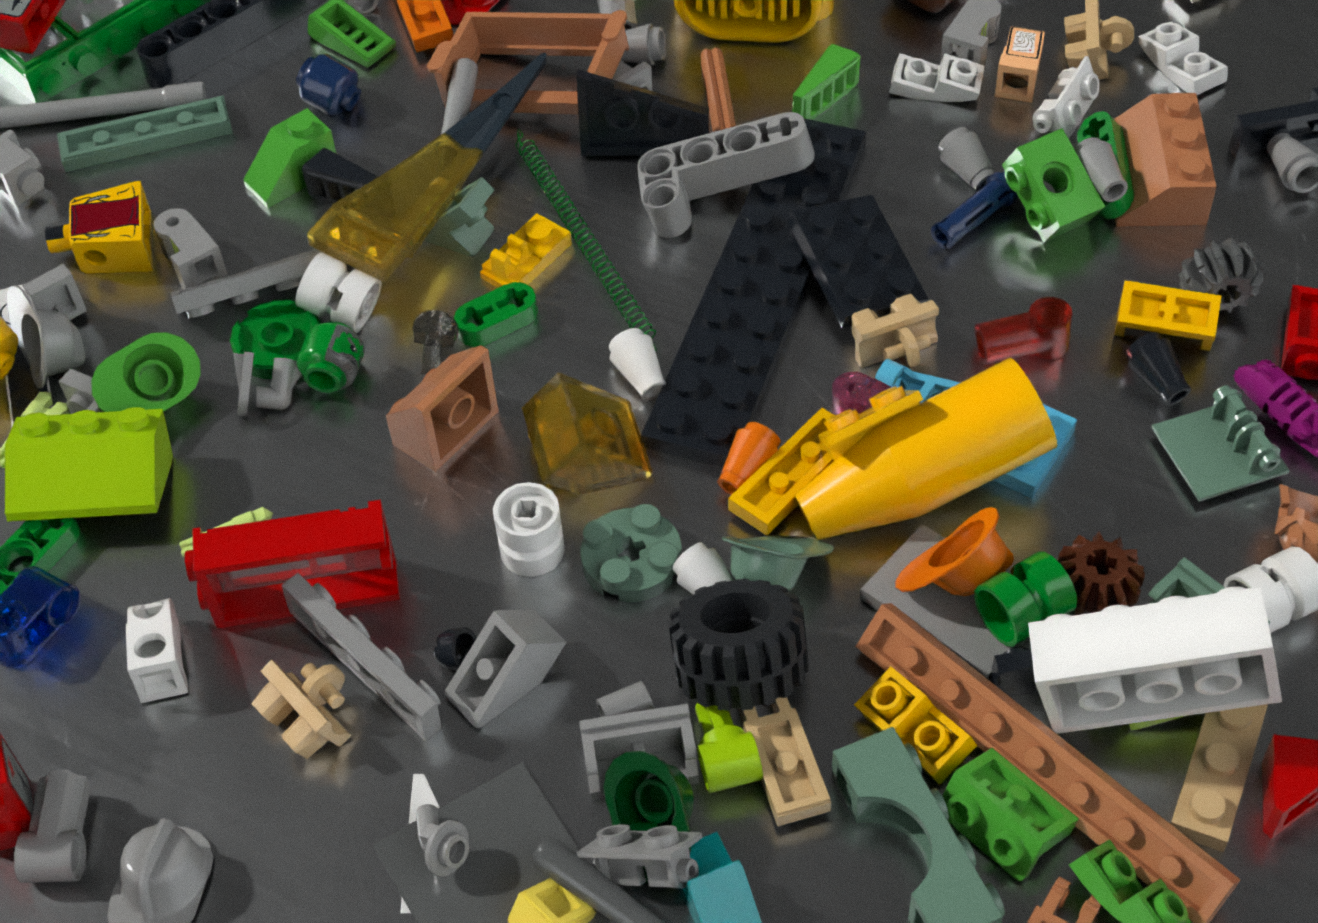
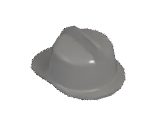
M18 285L11 286L7 293V309L12 330L18 336V345L30 366L37 388H43L46 377L67 372L70 368L84 364L86 354L81 335L66 314L35 309L21 287Z
M164 818L160 820L159 824L144 828L133 835L122 852L120 873L109 902L107 914L109 923H191L211 873L214 857L209 841L200 832L185 826L176 827L172 820Z

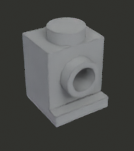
M9 129L0 135V193L14 205L19 206L45 189L44 176L39 172L42 166L36 155L27 147L22 149L15 133Z

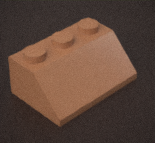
M1151 94L1114 119L1123 129L1134 190V200L1130 208L1123 215L1115 218L1116 227L1207 225L1217 186L1197 94Z

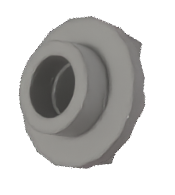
M431 804L421 805L416 810L418 840L421 848L425 850V863L428 870L433 874L448 876L454 873L468 856V831L462 823L456 820H447L439 825L437 807Z

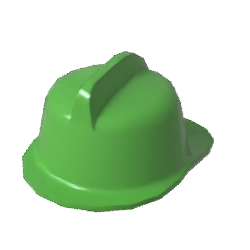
M168 332L150 333L110 355L96 367L91 379L92 396L103 412L123 411L132 407H140L145 410L163 409V412L184 400L196 388L201 375L200 359L194 348L182 337Z

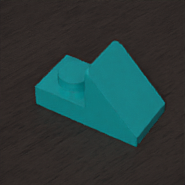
M718 832L707 835L692 845L690 858L697 862L699 874L687 882V887L678 889L694 923H762L743 865L739 860L732 862Z

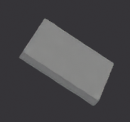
M922 524L860 589V599L877 611L882 604L892 603L990 681L994 655H1000L1010 649L1019 648L1026 640L1014 647H1008L999 642L983 623L976 608L974 594L969 596L952 595L933 582L922 588L907 592H901L895 587L897 577L911 561L945 539V537Z

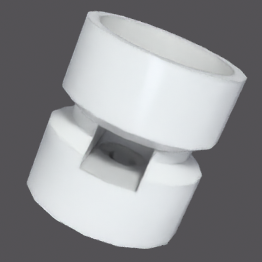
M320 252L310 262L300 281L295 303L296 306L319 317H323L328 313L330 314L331 323H343L349 326L355 333H358L373 312L382 283L380 279L359 269H354L349 273L347 272L346 263Z
M531 482L515 484L505 489L496 498L493 506L494 522L503 563L513 573L525 577L542 576L554 570L562 561L565 553L557 497L552 490L542 484Z
M1291 546L1262 561L1261 565L1253 564L1227 577L1223 585L1225 588L1243 587L1246 589L1261 586L1267 618L1270 621V633L1288 625L1290 620L1296 621L1318 610V564L1309 553L1299 547Z

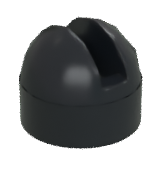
M466 627L448 629L438 635L436 639L437 647H434L433 655L443 668L458 670L477 637L471 629Z

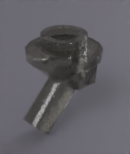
M439 310L422 312L415 318L413 323L414 343L423 344L421 375H426L431 369L437 368L440 365L442 348L454 347L459 334L456 320L446 312Z

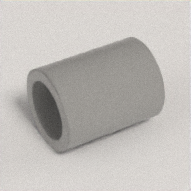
M642 681L596 699L600 717L655 709L650 694Z

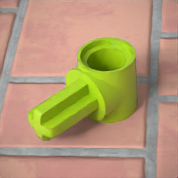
M697 703L695 712L703 733V737L697 745V754L708 793L761 781L763 779V770L757 745L751 731L745 732L741 727L735 726L729 711L718 710V707L714 705L705 707Z

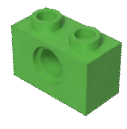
M1063 128L1017 147L1002 164L1007 184L1013 191L1017 192L1026 209L1028 223L1035 231H1038L1043 242L1088 223L1105 208L1101 197ZM1043 181L1049 183L1054 188L1055 193L1049 191Z

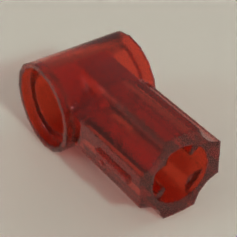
M1043 297L1031 305L1029 312L975 324L974 335L982 363L988 365L1004 361L1008 358L1013 359L1030 354L1046 360L1062 357L1070 346L1073 315L1071 307L1060 298Z

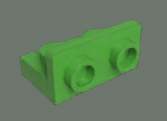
M993 748L955 770L942 795L949 813L947 821L1017 881H1023L1027 878L1039 857L1069 836L1079 820L1078 817Z

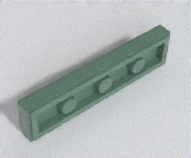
M217 96L57 133L61 162L65 172H70L233 134L224 96Z

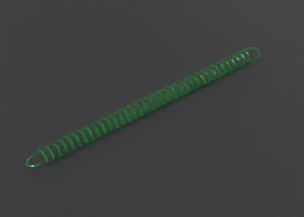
M517 129L518 140L515 145L517 151H519L532 175L535 176L536 181H538L539 186L545 192L546 197H548L565 227L569 231L572 230V238L575 239V243L582 250V254L589 261L593 271L596 272L599 281L603 283V287L614 301L626 323H628L629 328H634L636 323L646 319V324L640 326L639 329L650 325V329L645 331L644 334L653 331L654 335L651 337L653 338L656 335V330L652 329V324L648 323L649 319L645 317V313L640 312L641 307L637 306V301L633 300L634 296L630 294L629 289H626V284L622 283L623 279L619 277L618 272H615L616 268L608 260V256L601 249L598 240L594 239L591 229L587 228V223L584 222L580 212H577V208L574 207L571 198L567 196L564 187L560 185V181L557 180L551 167L547 165L544 156L541 155L538 147L534 145L533 140H526L522 143L523 133L520 129ZM530 141L533 143V145H529L521 151V147L524 146L525 142ZM530 151L527 156H524V152ZM536 152L539 153V155L531 158L530 161L527 160V157L533 156ZM542 157V160L537 161L533 166L530 165L531 162ZM543 162H545V165L540 166V167L537 169V171H534V170H533L534 167H538V166L541 165ZM546 167L549 168V170H546L543 173H541L540 176H537V172L543 171ZM549 172L552 173V175L546 177L543 181H540L541 177L546 176ZM553 177L555 178V180L548 183L547 186H543L544 182L550 181ZM558 182V186L553 187L550 191H546L548 187ZM559 187L562 188V191L557 192L554 196H550V193L557 191ZM565 193V196L560 197L556 202L553 201L554 198ZM566 198L569 199V201L564 202L560 207L556 206L557 203L564 201ZM569 203L572 204V206L566 208L564 212H560L561 208L566 207ZM573 208L575 209V212L570 213L567 217H563L564 213L570 212ZM576 213L579 215V217L567 223V219L572 218ZM579 219L582 220V223L577 224L574 228H570L571 224H574ZM583 224H585V228L579 230L577 233H573L574 229H578ZM586 229L589 230V233L583 235L581 239H577V235L582 234ZM592 235V239L587 240L584 244H580L581 240ZM593 240L596 241V244L590 246L587 250L584 249L585 245L590 244ZM599 246V250L594 251L591 255H587L588 251ZM600 251L603 252V255L597 257L594 261L591 260L592 256L597 255ZM603 257L607 258L606 261L600 263L598 266H594L595 262L601 260ZM607 262L610 263L609 267H606L601 272L598 271L599 267L604 266ZM610 268L614 269V271L609 273L606 277H601L602 273L608 271ZM614 273L617 274V278L612 279L609 283H605L606 278L611 277ZM617 279L621 280V283L615 285L613 288H608L609 285L614 283ZM624 285V289L616 294H612L614 289ZM625 290L628 291L627 295L623 296L619 300L616 299L617 295L623 293ZM628 296L632 297V299L626 302L624 305H619L620 302L626 299ZM635 302V306L631 307L628 311H623L625 306ZM639 308V312L627 317L628 312ZM639 313L643 314V317L636 322H630Z

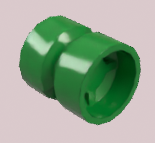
M1037 551L1015 564L1010 569V573L1001 572L978 585L974 590L976 608L983 623L999 642L1008 647H1014L1030 637L1028 623L1043 621L1049 616L1056 614H1070L1077 608L1075 587L1068 573L1052 555L1044 551Z

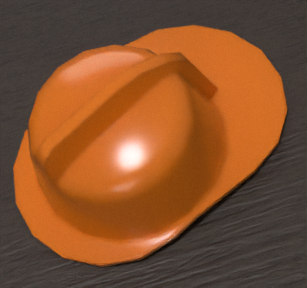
M993 507L980 510L963 522L951 535L911 561L895 581L896 589L901 592L914 591L933 582L952 595L969 596L974 594V590L978 585L1001 572H1005L1013 564L1014 556L995 529L999 519L998 510Z

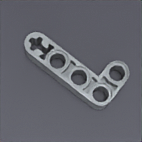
M794 112L781 113L647 151L638 161L637 168L641 200L655 233L664 238H673L683 234L691 225V200L798 172L808 167L814 159L815 151L803 116Z

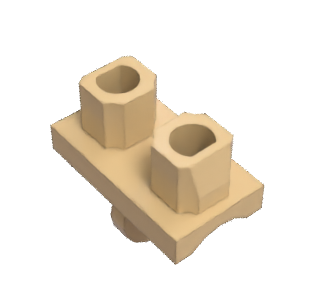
M1085 0V13L1064 17L1065 33L1069 43L1065 45V57L1068 67L1078 68L1083 58L1089 56L1093 72L1098 76V79L1108 78L1107 50L1118 53L1132 44L1134 40V27L1132 23L1119 16H1112L1102 21L1100 19L1099 0Z
M912 294L896 298L891 304L889 315L879 318L869 308L853 313L851 316V332L855 339V360L861 369L886 359L895 360L899 358L902 365L909 369L920 364L919 351L929 348L931 344L938 342L935 325L936 317L939 315L938 306L933 300L920 303Z
M272 659L260 671L269 682L251 704L264 718L276 726L294 709L300 716L281 735L282 739L294 752L308 759L328 740L341 747L351 736L324 706V704L328 703L333 709H336L345 700V697L339 692L345 682V675L336 665L328 664L317 668L313 663L306 664L301 670V675L306 679L304 683L294 673H285Z

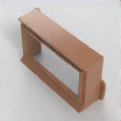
M623 10L615 11L612 14L466 12L452 40L441 42L437 46L427 64L429 72L434 73L445 108L454 63L458 59L469 58L477 64L481 54L540 55L546 53V56H591L593 59L587 72L612 79L624 51L629 50L624 27L627 13ZM475 89L469 112L476 109L498 90ZM528 90L513 113L578 115L577 91Z

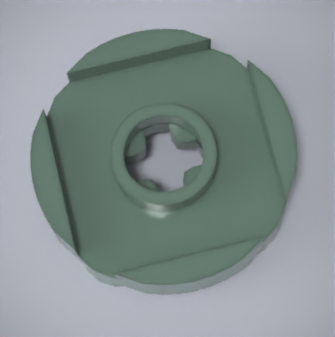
M640 504L634 508L614 510L588 522L583 530V541L580 548L582 570L590 586L602 595H604L603 590L610 594L618 595L619 601L630 603L649 600L665 592L673 583V576L675 574L672 570L673 565L682 554L681 539L678 531L668 519L660 515V511L655 506L650 504ZM627 548L641 550L639 551L640 559L631 561L628 556L619 557L618 555Z

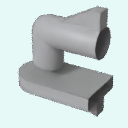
M233 353L239 389L237 415L247 416L254 353ZM288 358L274 359L271 388L256 386V407L282 410L290 405L292 389L302 376L297 367V361Z

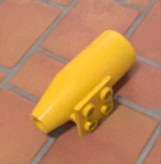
M1008 358L921 403L919 402L924 399L919 390L904 391L902 386L897 388L893 386L869 399L872 408L858 414L856 409H848L826 420L824 423L828 430L819 434L818 437L821 443L826 445L834 462L795 495L798 505L816 539L822 540L921 517L1057 448L1055 431L1044 405L1018 363L1014 359Z

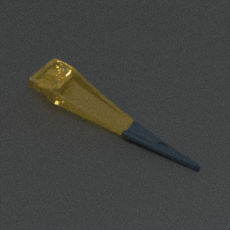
M546 53L540 54L491 97L418 152L362 188L334 203L308 231L309 246L378 280L386 282L406 257L412 258L439 217L545 67Z

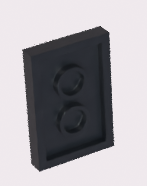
M873 195L791 210L788 224L841 328L851 326V316L853 313L867 308L873 310L879 318L889 315L891 304L896 298L912 294L920 303L928 301L929 298Z

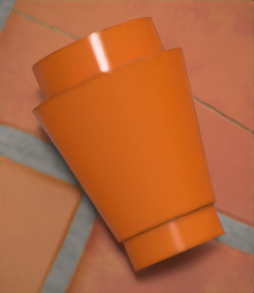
M749 422L745 428L738 429L721 476L717 481L720 488L732 495L778 450L781 444L778 435L770 428L757 422Z

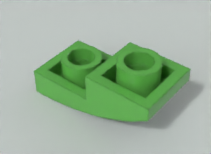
M1110 839L1069 864L1093 897L1121 923H1192L1188 918L1186 906L1175 892L1169 890L1161 878L1146 888L1142 887L1136 878L1135 869L1131 861L1125 854L1116 849Z

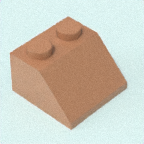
M479 345L450 355L437 368L431 369L425 375L422 382L405 398L395 402L390 412L386 414L393 446L436 472L499 412L488 349Z

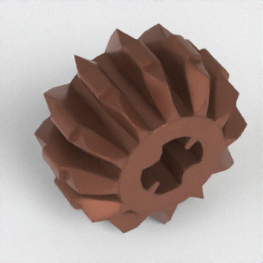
M1100 531L1093 537L1092 541L1078 534L1072 546H1063V549L1060 551L1057 561L1068 573L1077 595L1075 615H1081L1085 611L1100 612L1104 608L1113 605L1132 607L1138 602L1141 593L1140 587L1143 585L1145 578L1144 567L1138 564L1137 549L1122 550L1121 536L1113 542L1104 541Z

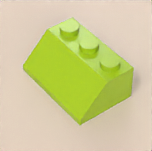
M132 407L123 411L113 412L82 410L73 414L46 415L44 413H32L24 417H16L5 443V516L7 522L157 513L173 460V452L163 409L145 410L140 407Z

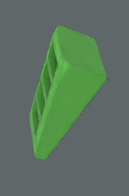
M330 0L308 15L307 33L309 36L367 68L396 47L395 40L343 0ZM348 31L352 32L348 36L345 35V33ZM360 37L364 39L358 44L354 42ZM372 43L377 45L369 52L365 50Z
M835 44L828 46L794 92L792 112L800 114L805 119L814 120L847 95L859 83L860 54Z

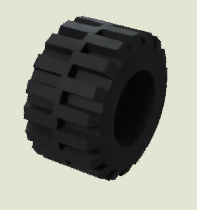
M737 579L736 581L728 582L725 580L716 582L715 585L704 586L695 590L694 595L685 596L679 601V606L673 608L670 614L671 621L668 623L676 681L679 688H683V694L689 699H697L698 704L705 707L717 706L718 710L730 711L732 708H741V711L751 710L754 706H768L776 703L775 699L786 698L794 692L793 687L801 686L804 682L805 673L809 670L803 605H800V600L794 593H788L787 588L781 585H770V581L765 580L749 581V579Z

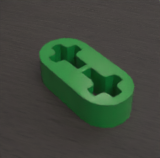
M512 282L460 306L454 314L456 334L459 341L470 347L484 346L528 326L535 320L538 313L534 289L521 282Z

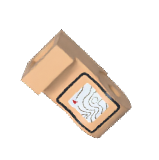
M1011 26L1007 46L1004 47L998 64L994 97L1029 103L1033 102L1045 31ZM1015 77L1022 78L1028 82V85L1023 88H1013L1007 85L1005 81Z

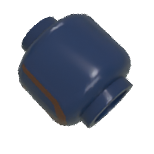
M327 53L318 55L316 58L313 56L309 57L301 66L296 77L300 98L331 117L338 115L344 109L351 111L361 96V89L357 87L359 81L357 71Z

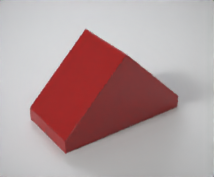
M1273 734L1262 760L1263 832L1270 839L1318 805V740L1278 734Z

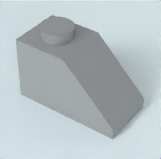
M534 609L494 610L443 694L475 728L483 727L542 683L567 642Z

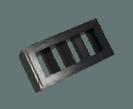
M321 149L303 165L302 172L308 194L311 197L387 219L395 215L389 183L331 150Z

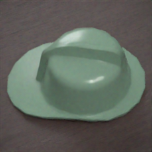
M780 535L745 539L722 537V540L731 543L730 571L736 580L770 581V585H781L787 588L788 591L796 586L809 557L827 555L834 551L832 544L806 537Z

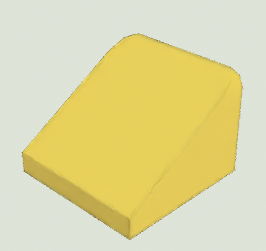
M549 878L518 894L509 914L508 923H588L594 918L596 911Z

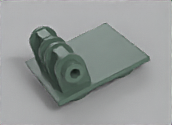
M1228 385L1218 388L1213 393L1215 400L1213 406L1153 424L1151 427L1199 502L1288 474L1290 471L1280 457L1278 446L1271 444L1264 434L1265 427L1263 424L1257 422L1256 414L1253 411H1249L1242 402L1240 391L1231 389Z

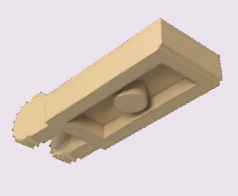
M787 697L775 699L776 703L770 705L774 713L763 717H758L755 706L751 710L741 711V708H737L743 724V730L745 732L751 731L755 739L763 770L761 782L777 826L831 812V800L796 708H791Z

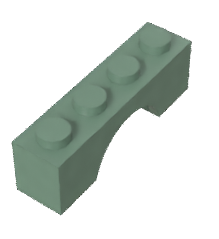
M890 727L834 750L831 778L855 822L883 824L903 832L914 841L925 858L928 873L921 884L911 893L908 914L910 923H1002L1005 910L1001 897L991 883L984 885L977 873L973 849L963 835L956 836L947 821L949 813L946 803L936 788L929 789L921 776V762L914 747L910 743L903 744L894 727Z

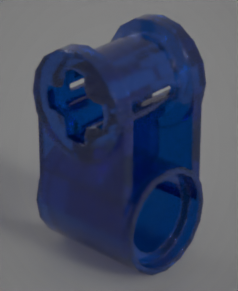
M36 566L27 567L17 575L13 583L0 595L1 665L19 667L36 657L40 649L77 612L81 599L80 590L77 586ZM22 637L26 643V647L23 646L20 640Z

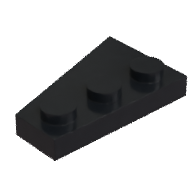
M580 69L577 70L581 156L644 155L647 151L710 133L709 108Z

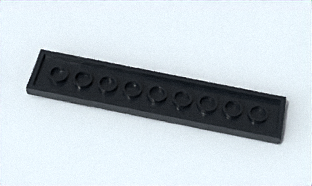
M804 118L815 151L812 163L798 172L752 184L665 379L666 384L662 386L641 433V446L643 448L724 467L737 430L745 428L747 423L754 421L813 275V271L788 224L791 210L843 200L865 147L866 131Z

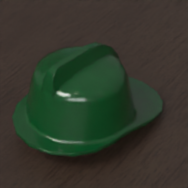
M628 751L612 761L606 771L603 788L612 825L626 824L630 826L632 831H647L658 826L672 825L677 827L678 832H690L688 820L693 812L694 795L686 775L677 767L667 764L657 756L644 751ZM643 866L646 878V882L644 884L649 886L645 866Z

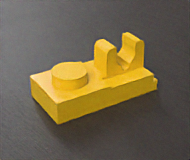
M536 213L518 231L510 234L507 237V242L499 250L495 248L491 252L490 258L482 264L483 270L480 271L481 279L497 288L512 282H521L529 285L572 245L571 231Z

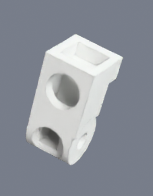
M168 598L150 604L128 607L127 624H125L127 671L140 702L145 703L188 693L187 677L182 662L180 627L172 600Z

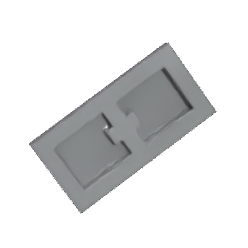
M688 703L579 721L591 800L605 798L603 788L606 771L614 759L628 751H644L657 756L667 764L677 767L686 775L690 784L699 783L696 762L697 752Z

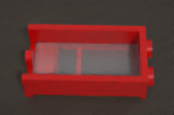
M381 499L368 501V508L356 509L355 506L349 507L348 511L343 512L340 509L219 527L207 529V533H202L200 527L192 528L193 550L185 551V567L190 582L197 581V595L201 610L209 609L217 629L294 617L289 612L281 585L297 573L312 587L316 583L322 585L333 597L337 610L400 600L396 556Z

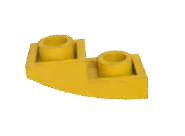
M891 666L854 704L856 709L880 732L894 727L902 743H910L914 747L920 759L922 770L938 785L977 747V744L969 734L938 710L923 692Z

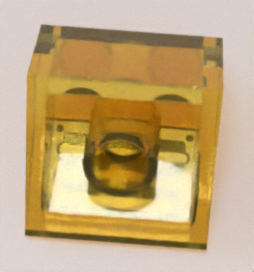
M558 372L522 407L528 436L533 446L538 471L543 483L582 495L646 480L653 474L644 444L641 442V435L629 400Z

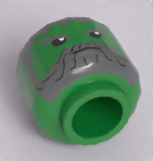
M326 322L316 324L308 331L296 364L304 381L314 390L324 393L344 390L354 383L365 354L364 344L360 337L343 323Z

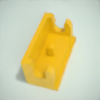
M1125 280L1118 307V318L1114 336L1124 337L1126 328L1202 340L1200 350L1210 351L1216 337L1221 295Z

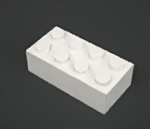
M1261 586L1247 589L1243 587H1228L1215 594L1190 598L1170 596L1160 600L1158 603L1132 607L1113 605L1104 608L1100 612L1075 616L1056 614L1049 616L1043 621L1028 623L1035 684L1052 730L1056 734L1282 702L1274 649Z

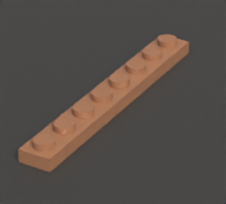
M887 603L880 606L855 646L884 671H887L890 666L923 692L938 710L969 734L982 751L986 752L993 748L1079 818L1075 826L1096 844L1101 845L1110 839L1116 849L1128 857L1135 869L1136 876L1149 886L1161 878L1168 889L1175 892L1186 906L1188 918L1193 923L1211 922L1241 879L895 605Z

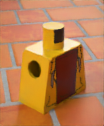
M134 181L75 197L70 201L69 224L45 228V238L49 252L53 254L73 251L80 271L86 274L153 271L151 209L141 181Z

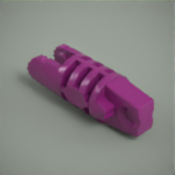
M1261 360L1256 365L1246 364L1234 370L1235 374L1233 376L1237 386L1244 391L1264 413H1268L1267 416L1273 422H1277V425L1284 432L1287 431V435L1293 441L1318 458V404L1310 394H1306L1304 388L1296 385V381L1276 366L1275 363H1272L1271 360Z

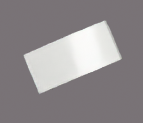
M1173 22L1158 25L1156 29L1138 36V44L1154 65L1187 93L1199 95L1227 81L1228 66L1200 52L1199 36L1181 27L1179 24Z
M899 53L894 66L889 93L933 102L977 100L980 94L985 66L945 53L940 65Z

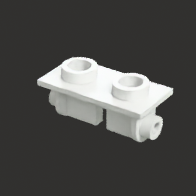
M1089 56L1083 58L1078 68L1071 67L1059 74L1058 80L1048 93L1049 99H1045L1039 109L1033 114V127L1036 131L1046 133L1063 128L1069 139L1076 127L1081 123L1083 116L1099 93V79L1093 72Z

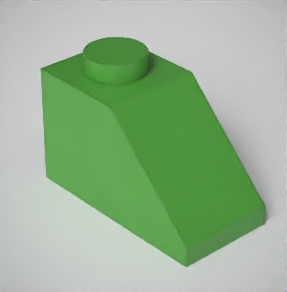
M308 108L273 126L243 179L245 186L267 208L306 188L302 172L303 165L323 148L336 153L331 130Z

